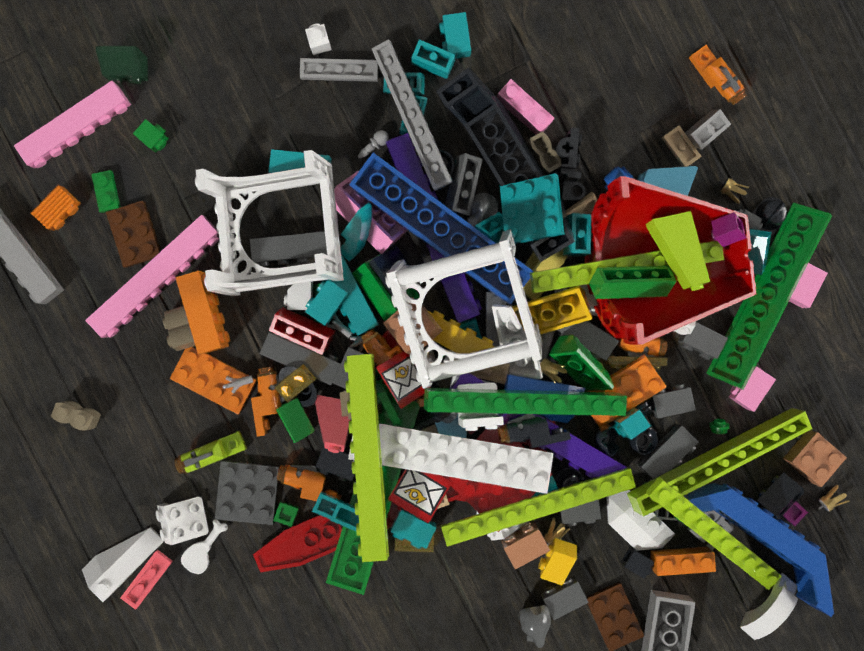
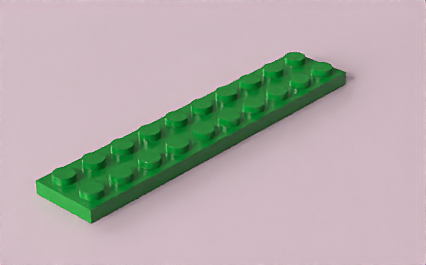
M797 203L792 204L768 251L766 268L763 274H756L755 276L756 295L743 300L725 335L728 339L718 359H713L707 371L708 375L744 390L832 217L830 213Z
M413 401L401 409L399 405L392 402L400 419V422L395 425L392 424L390 419L386 420L383 411L382 414L378 415L379 424L413 429L420 406L417 402ZM382 465L387 520L392 503L388 498L398 483L402 468ZM353 492L350 505L355 507L358 499L357 494L354 495ZM343 526L326 583L364 595L374 561L362 562V556L358 555V544H361L360 536H357L356 531Z

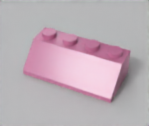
M359 171L338 184L334 189L336 210L348 222L368 202L372 204L349 185ZM372 204V222L367 241L380 254H383L399 240L407 229Z

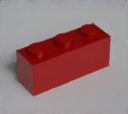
M284 307L275 313L269 329L270 332L321 355L329 348L335 330L287 310Z

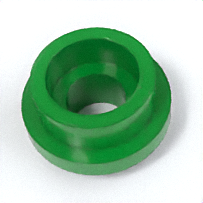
M714 419V421L710 422L709 427L711 432L715 434H726L730 424L724 419Z

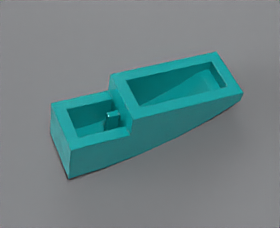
M369 202L357 211L341 233L346 239L340 248L341 254L349 262L361 252L368 239L372 222V204Z
M320 492L312 512L356 531L359 515L355 514V507L324 492Z

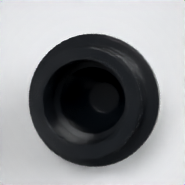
M647 399L635 408L639 409L647 417L653 412V403Z

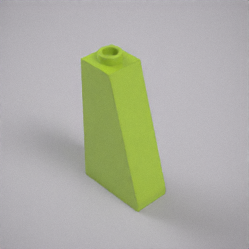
M691 211L656 218L646 224L649 233L683 290L691 288V291L703 289V285L710 282Z

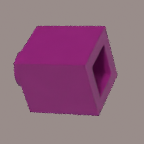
M734 212L711 221L713 228L711 236L722 247L746 238L743 222Z

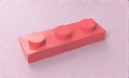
M159 550L155 551L121 596V599L136 610L173 561Z

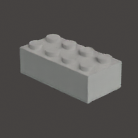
M651 590L641 651H688L695 609V601L689 595Z

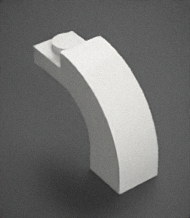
M783 573L780 574L782 577L774 585L767 600L758 608L748 611L744 615L740 628L754 640L765 637L776 630L788 618L797 603L798 598L794 596L797 585Z

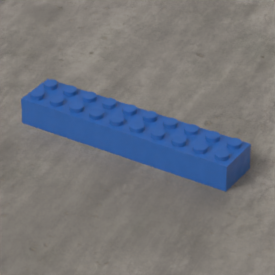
M375 153L371 154L349 184L353 190L444 257L496 244ZM515 258L524 287L530 279V272L534 271ZM505 261L465 272L508 305H511L514 301L515 295Z

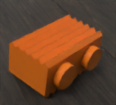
M57 185L31 214L47 229L55 231L64 226L65 219L68 216H72L78 211V206L81 203L65 187Z

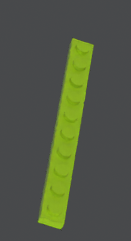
M718 241L700 243L705 263L724 260L723 247ZM658 250L530 272L532 293L589 284L598 267L669 265L661 251Z
M625 468L441 525L446 545L451 546L636 488L631 469Z
M658 477L647 489L646 493L653 500L768 590L782 577L769 564L662 478Z

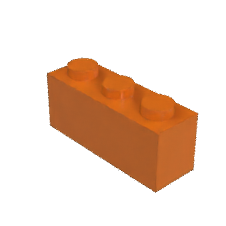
M708 547L650 551L651 559L655 562L653 564V572L657 576L716 572L715 552Z

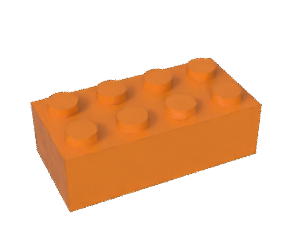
M195 271L175 277L198 354L229 347L228 342H230L229 334L223 327L225 323L224 316L218 310V296L213 292L207 291L204 283L206 273L202 271Z

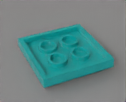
M557 174L500 186L504 231L511 229L515 244L564 235L559 177Z

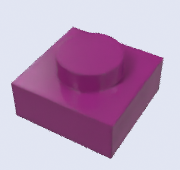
M795 502L783 517L791 525L796 526L808 512L798 502Z

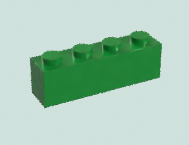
M670 266L598 267L589 285L595 299L667 297L677 280Z

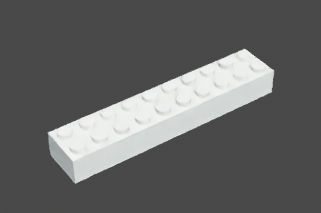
M379 424L382 465L548 493L553 453ZM350 450L348 459L355 460L354 454H351Z

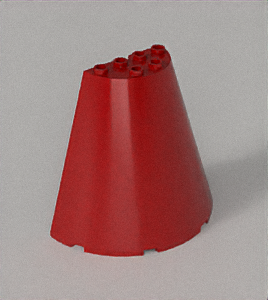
M620 176L613 180L607 186L608 191L606 194L599 196L591 214V253L585 256V263L658 251L660 249L649 233L646 224L656 218L691 211L699 243L714 241L711 236V230H713L711 221L733 212L743 222L746 236L743 240L723 247L724 260L705 263L710 282L704 284L703 289L691 291V288L683 290L677 280L667 297L595 299L597 306H594V309L600 321L615 338L623 339V343L642 345L756 295L754 264L748 258V252L751 250L748 215L626 176ZM587 284V285H588L589 294H590V295H594L593 292H592V290H591L590 285Z

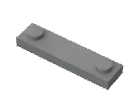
M300 58V79L378 82L377 60Z

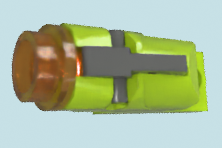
M239 431L181 454L174 462L177 471L180 474L183 472L186 474L244 451L247 448Z

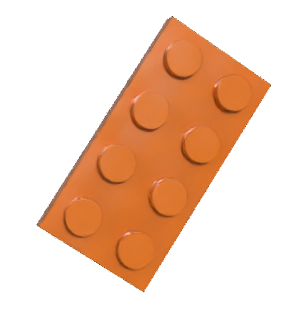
M194 346L184 350L170 377L171 380L236 414H240L257 382V379L253 378V383L239 387L235 393L231 392L233 387L223 389V385L230 383L229 380H226V376L243 378L249 375L207 353L198 354Z
M644 354L610 376L614 384L613 390L586 392H618L627 396L626 412H628L667 386ZM591 415L599 427L607 425L620 417Z

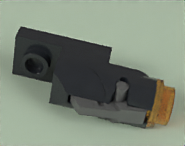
M533 414L522 415L497 427L500 442H506V444L526 442L527 439L528 446L534 448L571 440L570 432L563 430V427L551 429V433H549L547 420L535 417Z

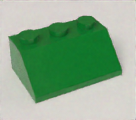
M370 259L357 268L352 275L382 319L386 321L398 311V308L394 307L391 298L393 294H390L369 263L372 260ZM414 288L406 290L410 298L418 299L420 297Z
M574 335L559 336L549 355L558 364L565 366L562 368L567 370L571 378L580 387H584L585 391L613 390L614 384L608 371L579 342V339Z

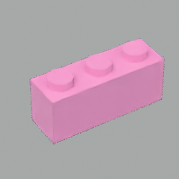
M512 79L509 80L497 95V98L504 107L535 135L544 132L554 120V117Z

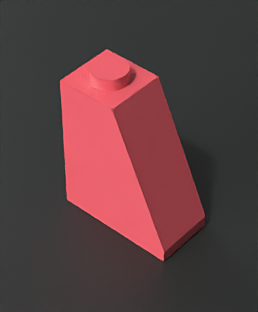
M317 395L315 406L324 447L333 453L344 452L349 432V421L351 420H348V417L342 416L340 399Z

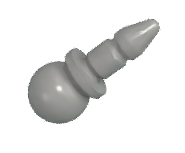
M383 130L377 131L374 134V138H370L371 143L360 151L358 158L367 156L375 147L380 149V146L386 145V141H389L388 133Z

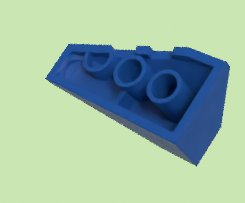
M507 374L504 390L585 392L584 387L558 382L555 384L552 381ZM541 414L550 421L568 423L574 417V415Z

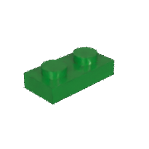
M109 170L91 174L99 212L105 213L121 208L113 171Z
M382 382L376 384L377 403L379 405L383 404L384 408L382 411L386 420L390 419L393 425L399 423L398 413Z

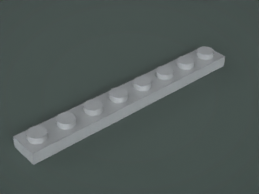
M388 39L372 48V51L430 183L436 191L453 181L393 45Z

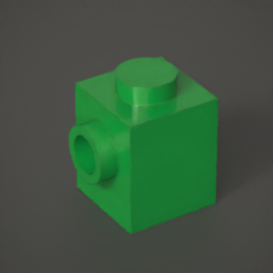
M146 119L133 133L155 153L158 150H162L169 139L164 135L166 131L156 123L154 126Z

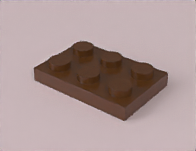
M145 201L106 212L123 268L150 261L161 252Z
M620 582L586 596L589 602L587 604L609 651H614L644 637Z

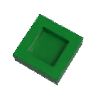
M280 501L273 521L292 527L299 507Z

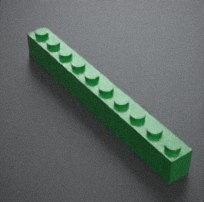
M425 388L424 409L427 412L626 416L627 396L618 392Z

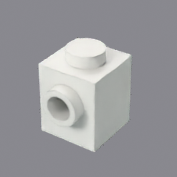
M313 24L308 29H305L313 55L332 50L324 24Z

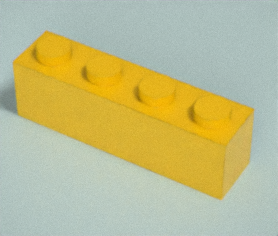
M435 310L433 313L429 312L443 330L433 341L455 353H473L495 347L493 346L494 341L484 336L482 339L476 337L477 332L466 328V330L459 328L461 324L452 319L449 322L444 320L445 315Z

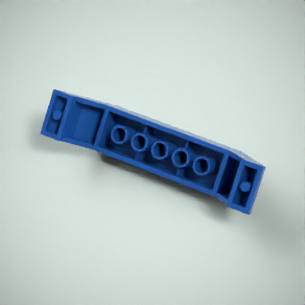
M713 483L684 495L701 511L714 510L791 564L798 589L795 596L811 607L832 617L834 609L826 555L819 551L820 547L817 544L806 541L804 535L796 530L792 531L789 529V525L784 521L773 518V513L764 508H759L756 501L749 497L745 498L742 496L743 492L733 486L730 487L724 483L723 485Z

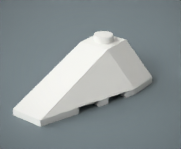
M493 304L492 311L500 345L527 339L526 333L513 308L508 305ZM530 357L509 363V375L542 379L543 377L540 360L533 361V358Z
M150 527L97 554L82 569L88 588L104 602L164 542L161 536Z

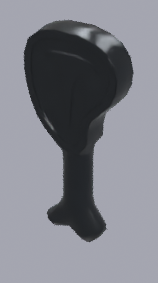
M432 412L430 416L423 420L416 419L413 429L422 431L424 427L434 422L443 421L444 423H451L458 413Z

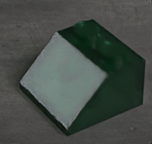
M96 46L102 75L109 82L113 81L116 84H120L122 81H129L130 83L139 84L141 81H148V58L136 46Z

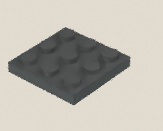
M222 460L220 464L215 519L273 525L280 466Z

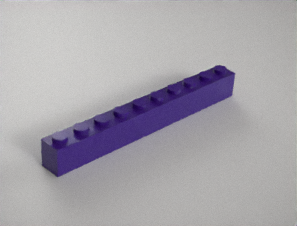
M408 133L386 141L396 170L438 200L435 191L431 192L429 188L430 180L427 173H423L421 168L423 164L415 153L414 149L416 148ZM427 245L433 261L445 258ZM465 272L441 279L458 323L480 315L479 310L482 309L479 300H474L472 292H474L471 281L467 282Z
M470 373L457 375L450 389H457V386L461 384L485 382ZM498 413V415L503 416V426L507 421L525 415ZM533 414L535 417H541V418H543L542 416H540V415H538V414ZM547 420L549 433H551V429L559 428ZM570 434L571 440L539 446L545 451L547 448L551 449L553 456L560 460L566 458L570 461L568 465L577 470L580 467L586 470L585 475L592 479L627 468Z

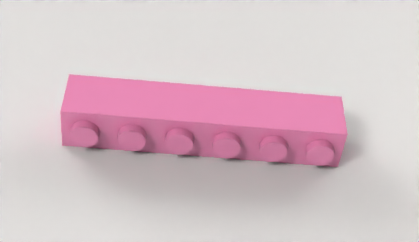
M110 81L15 144L14 147L26 165L32 168L43 167L47 160L63 153L62 150L68 146L76 145L80 138L91 135L95 132V128L109 123L112 117L124 113L131 104L120 87L115 82Z

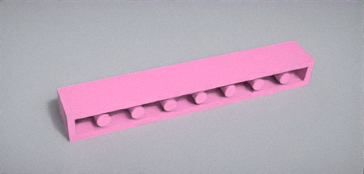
M201 215L85 321L101 338H111L119 332L118 328L122 324L126 325L129 323L136 311H142L148 305L147 301L159 296L162 292L161 289L165 285L172 284L179 272L186 271L191 266L190 262L194 259H199L204 255V250L209 245L213 246L219 241L217 228L205 216Z

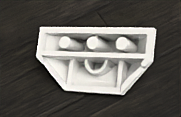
M630 490L606 497L608 524L637 551L663 548L675 535L653 512L644 517L635 512L627 496Z

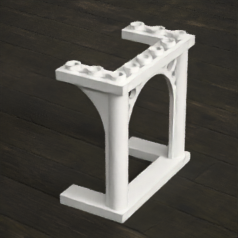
M313 150L304 151L305 168L249 177H221L205 169L196 170L195 184L198 190L216 198L215 212L218 217L216 228L220 238L218 248L222 259L220 262L221 271L213 269L205 271L204 283L207 291L238 296L243 291L327 279L333 281L344 280L331 163ZM320 184L327 255L323 253L314 254L315 263L283 268H265L252 261L244 251L240 241L241 219L250 203L267 192ZM241 194H243V196H246L247 194H249L248 199L245 200V199L241 196ZM234 198L241 202V208L238 210L232 208L231 200ZM232 213L236 214V219L234 221ZM236 251H239V253H240V256H239L238 258H237ZM245 260L247 262L246 269L238 273V264ZM252 267L256 269V273L251 272Z
M511 229L503 231L499 243L420 265L408 266L404 259L399 260L386 273V284L393 293L391 296L394 307L398 308L399 312L398 322L400 326L404 327V340L406 345L410 346V359L412 364L416 365V378L418 383L422 384L423 389L431 387L433 381L530 357L533 358V361L542 359L543 341L538 324H534L514 257L516 246ZM505 261L527 339L464 354L451 352L437 345L426 332L422 321V304L429 289L445 277ZM417 282H420V284L426 282V287L422 288ZM414 288L420 293V297L418 299L410 298L406 290ZM409 303L416 304L417 310H411L413 307ZM416 324H420L421 328L418 329ZM422 341H427L429 345L425 350L423 349L424 343L422 344ZM433 350L438 351L437 360L435 359ZM447 355L450 360L444 359V362L441 363L443 356Z

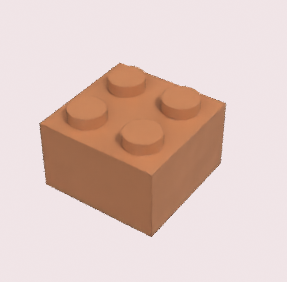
M409 303L413 307L411 310H417L416 304ZM422 304L423 325L433 340L443 330ZM397 311L383 324L405 353L410 355L411 349L405 343V330L398 322L399 312ZM416 324V327L419 329L421 328V325ZM422 341V344L424 343L425 347L428 343L427 341Z
M809 430L803 434L783 459L809 482L822 487L847 457L818 432Z
M528 521L520 527L521 529L513 532L505 539H501L503 548L515 569L550 551L535 522L531 523Z

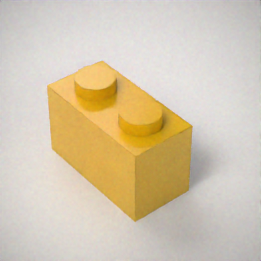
M554 538L552 544H548L550 551L545 553L544 558L540 559L538 569L541 570L540 578L563 585L577 559V545Z

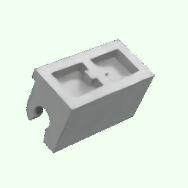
M721 109L711 110L687 130L685 134L692 141L695 148L702 150L727 129L731 123Z

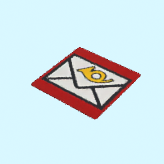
M405 351L376 367L401 409L425 394V388L423 389L422 384L418 383L416 378V365L412 364L410 355L405 353Z
M405 469L388 500L429 523L452 482L441 475Z

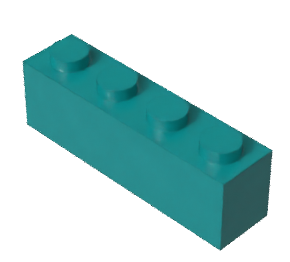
M341 256L344 280L330 281L349 293L339 309L344 317L348 316L350 320L348 326L353 334L357 333L359 336L378 326L379 323L356 279L352 275L346 260Z

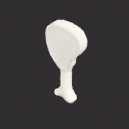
M213 520L214 528L206 540L196 542L185 550L181 557V563L187 570L195 574H201L208 568L209 550L217 536L228 529L226 523Z

